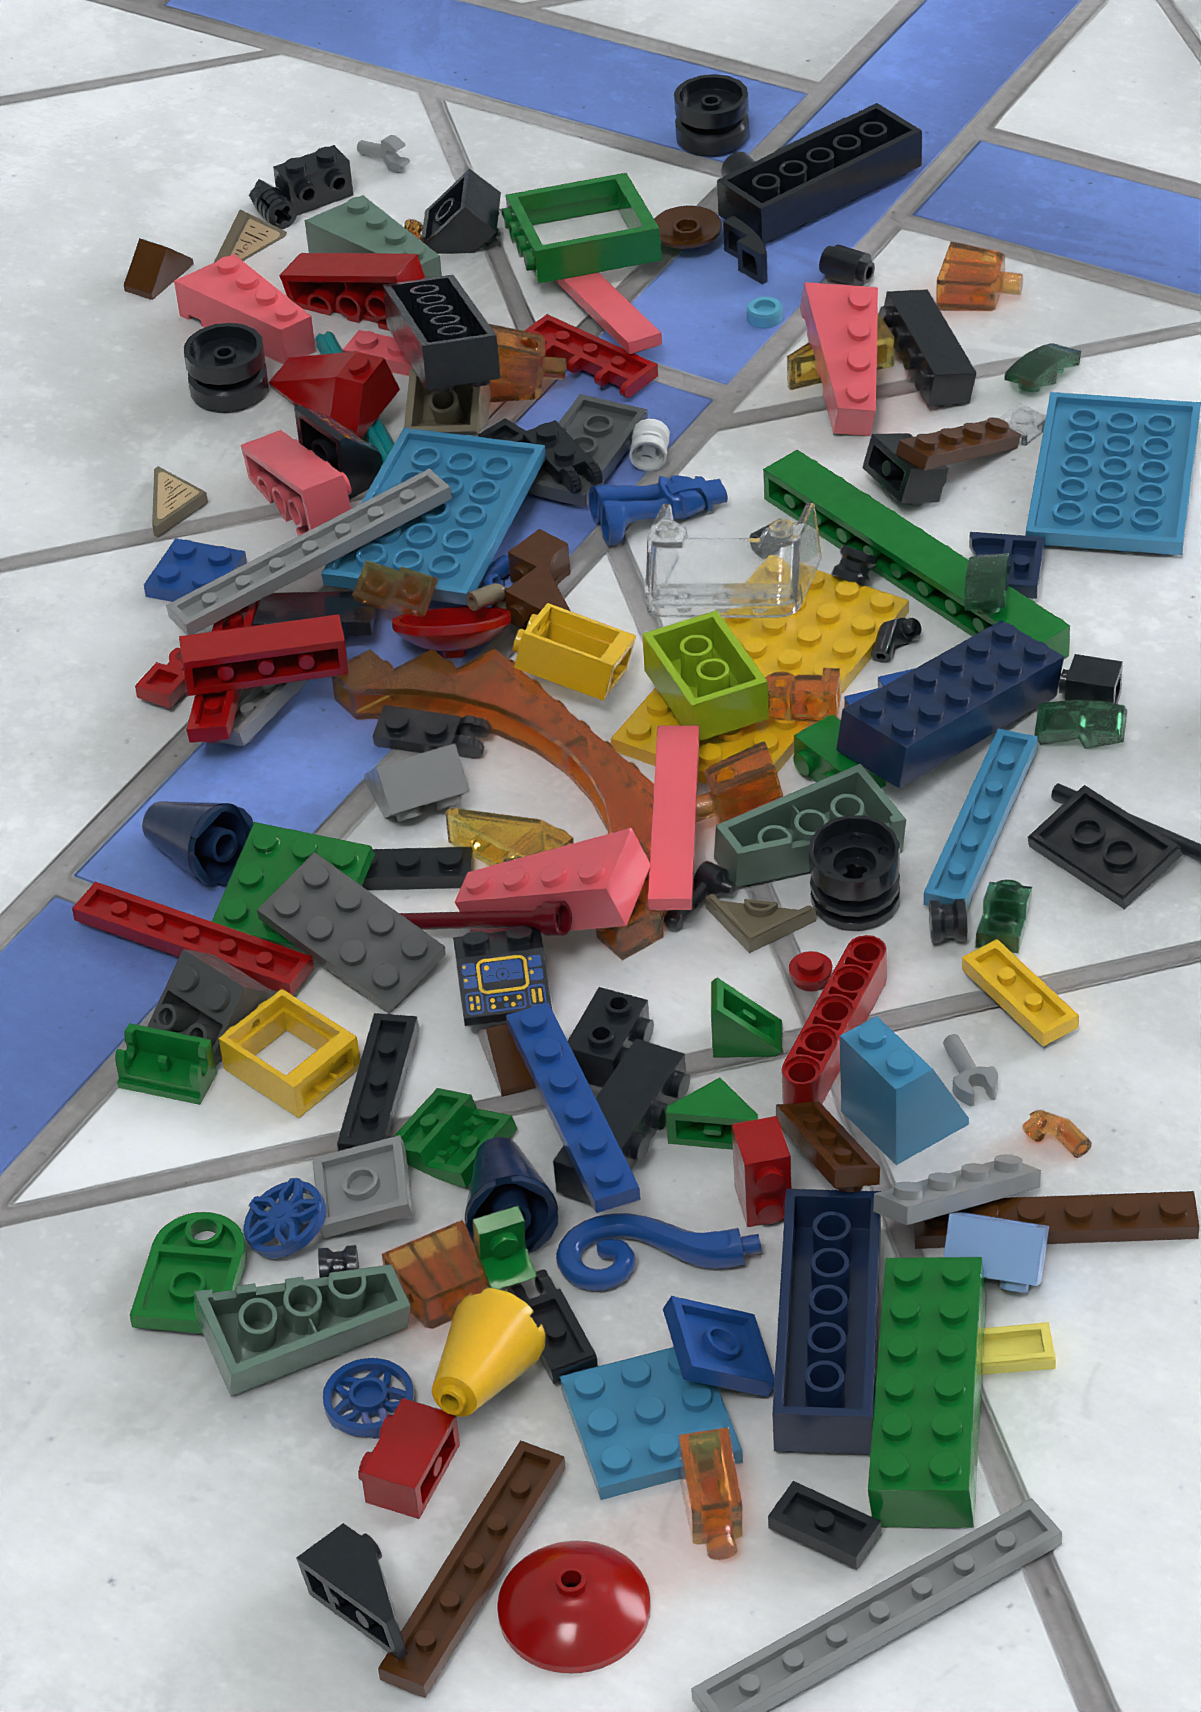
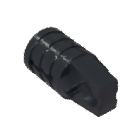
M258 179L255 187L249 193V197L256 210L268 223L281 229L288 228L297 217L295 205L280 189ZM281 210H284L289 215V217H287L285 213Z

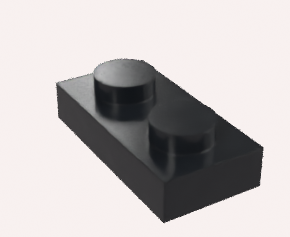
M792 1481L768 1515V1528L857 1569L880 1536L881 1521Z

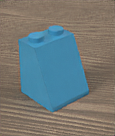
M878 1016L840 1035L841 1112L895 1165L969 1125V1117L934 1069Z

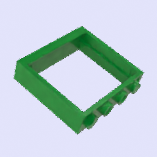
M627 173L505 195L507 208L501 209L505 229H509L511 241L516 243L519 257H524L526 270L532 271L538 284L662 261L660 229ZM618 209L629 229L542 245L532 225Z

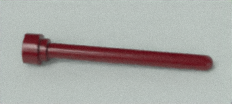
M545 901L535 910L400 913L422 930L528 926L536 928L546 936H565L570 931L572 924L571 909L565 901Z

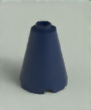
M159 801L152 804L146 811L142 822V830L144 836L197 880L211 886L217 884L224 886L230 880L254 822L244 808L230 803Z
M505 1137L491 1138L482 1143L476 1151L465 1210V1225L474 1244L473 1219L519 1206L525 1221V1247L529 1254L538 1250L551 1239L558 1225L556 1198L513 1140Z

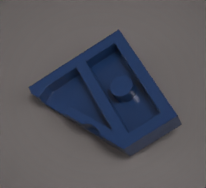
M970 532L969 548L980 567L999 580L1004 581L1008 586L1027 598L1037 599L1045 551V537Z

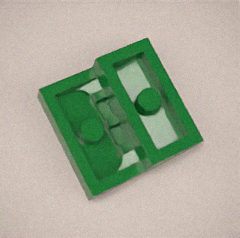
M436 1088L393 1137L401 1135L406 1148L407 1165L441 1181L467 1188L471 1183L475 1155L479 1146L491 1138H510L517 1130L512 1115L478 1109L471 1094Z

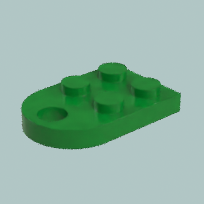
M212 1212L186 1214L166 1224L158 1232L151 1246L129 1315L132 1327L203 1334L195 1316L194 1292L212 1289V1293L236 1290V1286L240 1284L247 1259L244 1236L239 1226L228 1217ZM204 1231L216 1233L207 1240L194 1239L197 1234Z

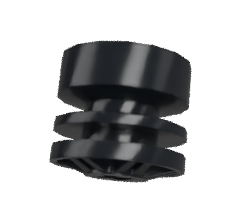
M847 815L835 818L817 829L810 839L809 847L810 897L816 914L824 922L842 930L863 931L878 927L893 916L899 907L900 843L895 832L884 822L862 815Z

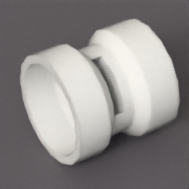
M645 419L635 425L630 447V460L638 469L655 471L664 466L667 460L670 431L662 421Z

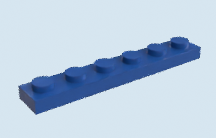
M549 1003L506 1015L507 1028L595 1212L600 1213L641 1200L639 1185Z

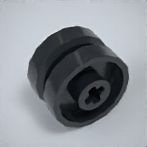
M700 75L687 79L675 90L676 139L683 149L694 154L721 155L735 151L746 143L750 136L747 113L749 110L747 87L740 80L726 75Z
M237 323L213 324L199 329L184 344V358L186 370L188 371L190 396L197 405L208 410L221 412L240 410L254 405L264 397L269 389L263 340L255 329Z

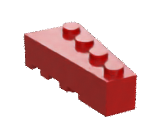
M300 253L279 275L287 297L302 309L329 316L333 312L339 313L347 317L348 321L360 323L362 320L378 323L379 329L387 331L390 330L386 322L383 284L425 279L417 254Z

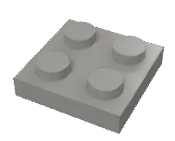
M401 1135L312 1158L315 1188L323 1196L326 1203V1217L320 1229L324 1238L413 1216L406 1148Z

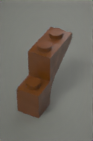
M538 529L508 551L510 580L514 584L505 590L506 609L511 612L510 623L526 630L531 615H538L547 603L570 611L557 586L571 574L568 543Z

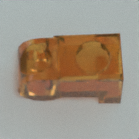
M823 668L822 675L794 676L789 672L781 671L774 672L765 677L768 681L769 717L776 720L818 722L831 714L837 718L839 717L841 702L840 668Z

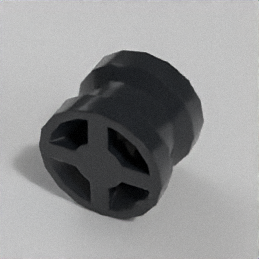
M842 544L840 549L842 558L840 563L834 566L831 574L850 582H856L861 586H868L870 582L868 574L871 567L876 566L879 558Z
M965 898L955 899L949 904H942L939 900H929L931 943H941L945 938H954L958 942L967 941Z
M349 1245L343 1251L336 1252L329 1248H319V1277H329V1274L332 1272L359 1269L357 1246Z

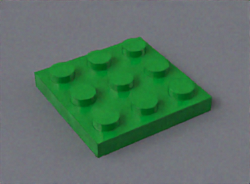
M254 822L211 922L306 954L258 919L257 909L314 852L362 886L374 858L372 846Z

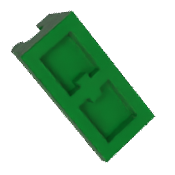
M129 1023L124 1031L127 1049H117L115 1054L119 1077L117 1081L118 1088L200 1105L217 1075L211 1040Z

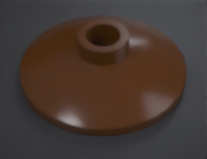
M686 205L673 207L661 212L654 219L660 229L661 243L673 248L690 249L704 246L714 241L722 230L720 217L712 210L700 206Z

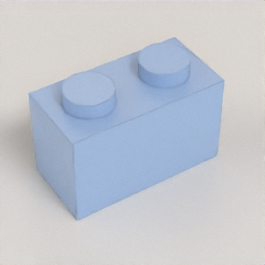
M955 1211L949 1214L943 1257H982L984 1278L1001 1280V1289L1027 1293L1029 1285L1037 1286L1042 1282L1049 1226Z

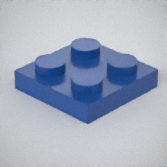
M175 538L144 583L145 596L173 602L246 564V553L242 550Z
M671 1296L665 1304L663 1312L683 1379L768 1397L774 1388L775 1377L755 1315Z

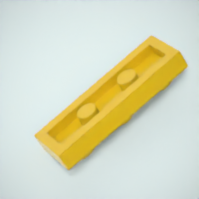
M998 939L962 957V970L1043 1047L1079 1028V1015Z

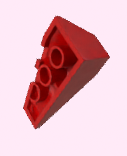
M358 351L289 357L268 382L272 389L293 405H302L333 418L347 429L354 431L359 438L363 437L400 391L385 358Z

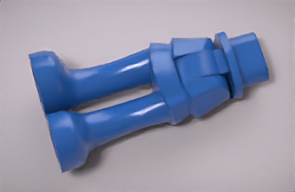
M673 475L670 478L659 476L658 483L647 486L601 484L591 486L589 489V508L593 521L601 523L602 536L606 545L612 546L623 542L626 526L635 521L667 519L669 522H674L680 518L684 520L694 516L703 510L706 512L712 511L713 505L727 502L726 489L719 478L705 481L702 476H694L695 479H692L691 477Z

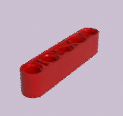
M863 935L852 939L848 943L782 1065L783 1104L820 1101L823 1104L840 1072V1035L867 1021L886 985L887 948L880 938Z

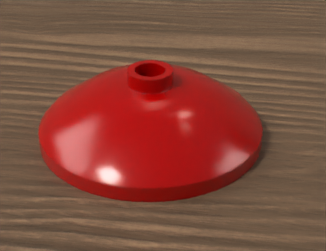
M469 606L425 609L405 613L393 618L392 629L401 638L420 648L442 651V657L458 658L466 656V649L486 644L504 631L511 622V612L504 608L489 606L476 611H472Z
M579 1540L557 1542L544 1546L520 1560L506 1576L497 1602L498 1619L502 1634L517 1655L541 1669L569 1674L590 1672L604 1668L628 1654L643 1636L649 1622L651 1610L647 1582L640 1569L630 1558L607 1545ZM571 1584L577 1585L575 1587H567V1585Z

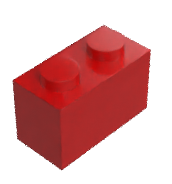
M778 1116L732 1124L734 1186L747 1227L783 1221L786 1189H792L791 1156Z
M402 1398L394 1414L387 1415L380 1429L379 1440L373 1451L366 1452L361 1460L358 1478L363 1484L365 1502L420 1519L460 1446L457 1417L441 1409Z

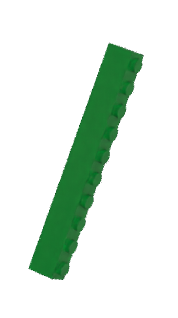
M795 450L763 469L764 499L837 548L841 549L842 544L878 557L876 566L871 567L872 571L970 636H974L1002 620L1015 626L1019 631L1033 639L1045 643L1049 648L1063 655L1064 659L1069 657L1070 625L1063 619L1039 606L1033 600L1008 586L1004 581L994 577L976 563L971 562L948 545L943 544L923 529L915 526L895 511L873 499L869 494L864 493L842 477L828 470L816 460L811 459L799 450Z

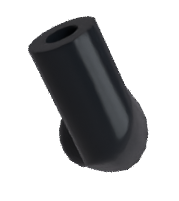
M898 618L881 624L871 652L872 658L882 663L889 662L894 646L909 643L912 639H917L920 636L922 630L920 622L915 618Z

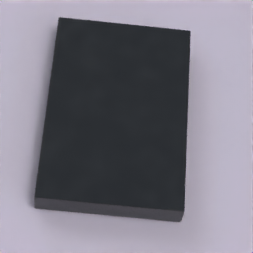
M369 591L272 593L260 600L252 626L339 615L344 636L372 634L380 604L379 593Z
M1086 785L1082 786L1027 837L1029 847L1123 909H1126L1182 856L1181 846Z

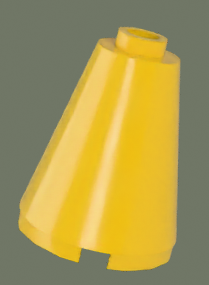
M488 1288L484 1289L481 1294L471 1296L472 1293L466 1295L457 1306L432 1385L433 1399L444 1412L457 1417L471 1415L535 1365L545 1348L544 1328L542 1324L538 1328L530 1317L533 1313L531 1307L512 1293Z

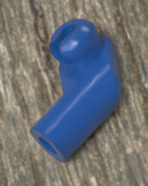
M502 555L489 565L478 589L493 583H498L505 587V582L502 579L510 574L509 558L507 555Z

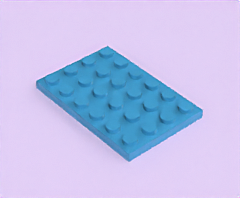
M1050 392L1025 536L1045 537V546L1054 545L1078 547L1081 549L1094 548L1118 550L1120 552L1133 551L1157 553L1160 555H1182L1201 402Z
M403 428L361 504L429 468L450 486L452 499L326 564L321 573L323 584L346 589L468 605L466 601L467 593L476 590L480 585L545 461V445Z

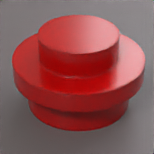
M808 951L800 953L793 957L789 963L790 978L799 989L813 992L821 990L825 987L833 973L831 960L819 952Z

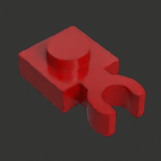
M177 647L170 652L167 665L156 662L135 685L137 698L171 709L187 691L180 648Z

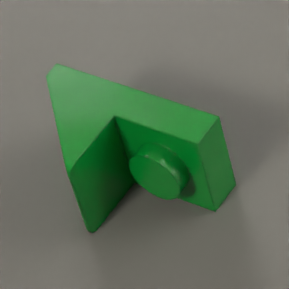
M519 1206L473 1219L475 1269L479 1279L489 1288L500 1290L536 1278V1271L525 1247V1221Z

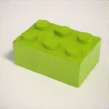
M717 610L642 633L644 671L682 726L699 725V741L769 719L768 681Z

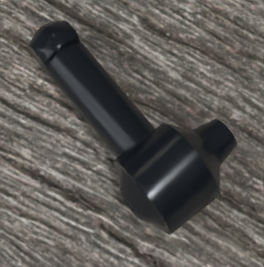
M704 861L697 869L693 879L692 910H668L663 919L666 928L672 931L683 928V923L703 902L705 897L710 894H714L716 897L721 894L732 895L736 890V884L729 879L728 870L710 861Z

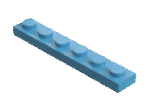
M997 729L924 890L923 905L929 906V900H939L942 904H949L955 899L965 898L967 910L1036 754L1038 736Z

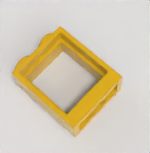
M547 603L538 615H531L526 630L520 629L518 631L512 651L517 653L514 668L604 701L627 671L636 635Z
M283 989L279 990L267 1001L259 1004L253 1012L236 1025L230 1027L218 1038L224 1069L298 1118L358 1071L361 1061L356 1035ZM285 1031L290 1032L317 1050L287 1075L255 1056Z

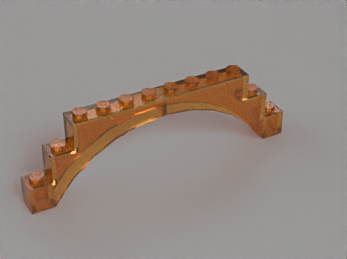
M370 649L347 661L348 674L331 676L335 701L356 720L379 719L384 705L461 716V718L471 715L488 720L490 725H492L490 734L500 736L537 753L564 772L592 802L607 830V834L632 828L650 862L654 783L645 777L633 762H628L618 754L610 742L603 741L597 736L585 721L577 719L570 713L560 700H555L543 690L537 680L530 679L521 670L514 668L515 662L511 659L508 660L498 650L493 649L456 668L450 660H445L434 649H431L393 668L389 661H383ZM649 872L627 926L596 929L597 938L622 961L664 937V910H649L648 907Z

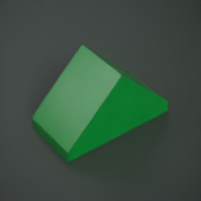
M718 977L711 981L713 1058L776 1057L782 1053V1020Z
M719 1077L667 1106L668 1144L733 1150L732 1124L757 1120L758 1114Z

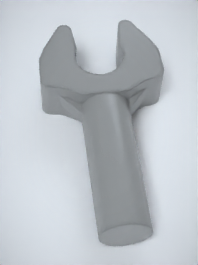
M389 135L381 140V144L363 140L357 144L358 153L383 158L388 170L391 172L398 171L410 162L408 158L400 157L396 153L405 147L406 144L395 135Z
M957 1034L947 1036L943 1041V1045L960 1073L958 1076L953 1077L952 1092L955 1097L969 1106H974L973 1086H981L986 1090L989 1098L995 1100L998 1091V1073L995 1067H976L960 1037Z

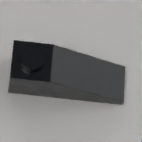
M342 1523L296 1557L309 1595L392 1656L401 1660L407 1655L379 1562L382 1558L381 1550L368 1534L360 1535Z

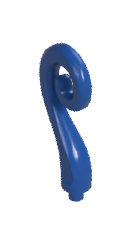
M613 1213L590 1218L569 1230L559 1243L556 1262L562 1276L571 1285L589 1291H602L615 1288L626 1282L632 1274L635 1265V1254L630 1246L624 1241L614 1238L639 1240L682 1261L709 1269L745 1265L744 1255L761 1253L762 1249L759 1234L740 1237L739 1228L704 1233L693 1232L647 1216ZM598 1242V1256L603 1259H612L614 1263L607 1268L593 1269L582 1263L581 1255L589 1246Z

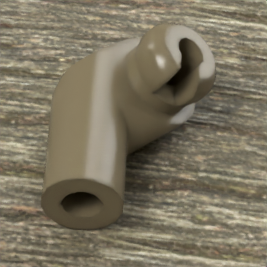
M493 583L467 593V604L472 611L490 605L506 609L505 590L507 588L501 584Z

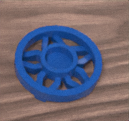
M290 1178L288 1182L278 1184L267 1190L260 1197L255 1196L249 1203L250 1209L243 1226L244 1237L250 1247L260 1256L281 1258L291 1255L309 1244L320 1231L326 1217L325 1200L312 1184L299 1178ZM303 1193L311 1195L314 1199H303ZM267 1207H271L269 1211H264ZM311 1220L305 1230L299 1234L303 1224ZM275 1237L281 1243V1245L277 1246L262 1245L273 1240Z
M364 1358L343 1365L330 1376L323 1390L324 1410L329 1422L335 1429L354 1436H372L374 1439L379 1438L380 1429L387 1416V1412L394 1413L402 1398L414 1401L413 1384L408 1373L396 1363L380 1358ZM371 1371L366 1377L360 1379L350 1377L360 1372ZM384 1374V1378L382 1381L379 1378ZM391 1375L402 1383L406 1391L390 1387ZM334 1391L343 1399L335 1408L331 1404ZM395 1399V1400H399V1401L390 1402V1401H388V1400ZM353 1410L352 1413L342 1416L346 1411ZM377 1415L380 1421L372 1423L370 1416ZM362 1416V1423H356Z

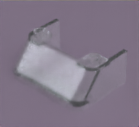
M806 503L798 522H792L787 519L773 521L762 532L760 538H688L686 527L673 520L671 504H663L648 532L645 602L648 614L654 617L693 618L717 610L722 618H780L796 613L803 603L822 559L815 504Z

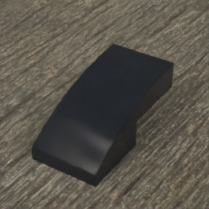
M735 216L724 220V251L738 258V271L762 285L768 282L767 251L762 240L747 224Z

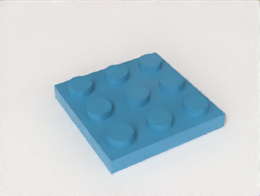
M674 1347L560 1376L561 1390L600 1500L743 1463L742 1448L718 1387L684 1380Z

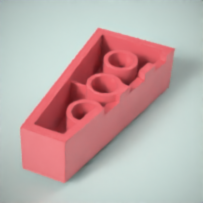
M235 254L222 257L215 263L174 280L179 315L187 320L195 317L201 320V326L204 328L221 323H237L249 326L261 335L264 355L282 364L289 357L308 356L316 352L311 315Z
M804 282L800 311L807 326V337L814 352L815 367L818 377L820 376L823 396L833 433L871 436L876 412L878 287Z
M282 430L241 445L250 481L270 504L275 502L280 515L286 522L293 519L294 523L298 526L296 528L298 536L351 509L348 495L351 494L352 490L347 476Z
M632 828L470 871L467 873L454 903L459 912L535 910L545 901H565L568 903L572 913L570 931L627 926L651 864ZM510 928L470 929V931L493 933L507 931Z

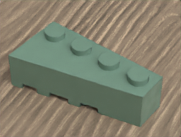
M364 195L351 198L346 203L304 220L309 253L417 254L425 278L442 276L440 255Z
M858 764L716 825L714 860L719 866L728 870L729 879L736 884V887L810 872V839L817 829L828 821L847 815L869 816L884 822L895 832L900 843V853H902L906 818L861 764Z
M392 1264L332 1272L329 1274V1277L304 1280L303 1276L285 1279V1283L256 1287V1284L253 1283L238 1285L236 1290L212 1293V1289L194 1292L195 1316L231 1397L407 1328L411 1306Z

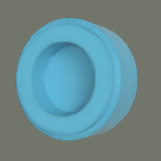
M758 297L747 305V321L754 327L771 328L777 326L783 320L782 303L775 298Z

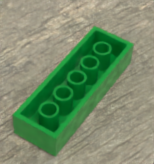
M982 1257L886 1258L868 1478L871 1515L873 1518L881 1521V1527L974 1528L986 1311V1287Z

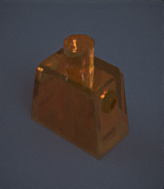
M950 242L937 278L936 305L941 311H993L996 309L1001 293L1021 295L1023 274L1005 272V255L1002 252Z
M489 324L497 335L501 379L490 380V402L536 400L541 397L543 379L564 380L566 359L546 357L545 338L542 335Z
M765 741L706 768L704 776L709 792L697 796L696 823L717 816L719 823H722L783 797L777 771Z
M463 1220L381 1254L383 1265L392 1264L411 1305L410 1312L425 1328L434 1329L452 1321L457 1306L466 1295L472 1293L471 1296L481 1294L486 1289L484 1272Z
M729 1428L678 1435L680 1484L692 1542L697 1545L706 1544L707 1554L710 1559L723 1560L730 1558L738 1551L736 1539L742 1536V1500Z

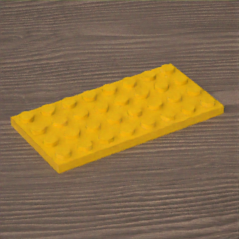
M770 555L719 613L768 681L769 719L699 741L698 782L754 802L794 754V735L820 721L872 658L871 652L881 624L886 621L905 618L909 613V600ZM656 687L611 737L612 751L655 766L657 726H682Z

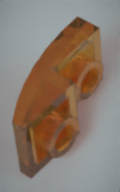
M366 560L352 597L354 601L403 614L425 616L439 580L438 578L402 566L398 571Z

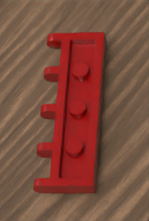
M548 314L521 332L514 342L515 347L522 350L528 346L539 349V357L545 361L556 357L567 362L566 369L573 374L584 370L595 375L594 382L599 386L603 387L609 382L619 386V393L625 398H630L658 377V364L634 353L629 354L625 349Z

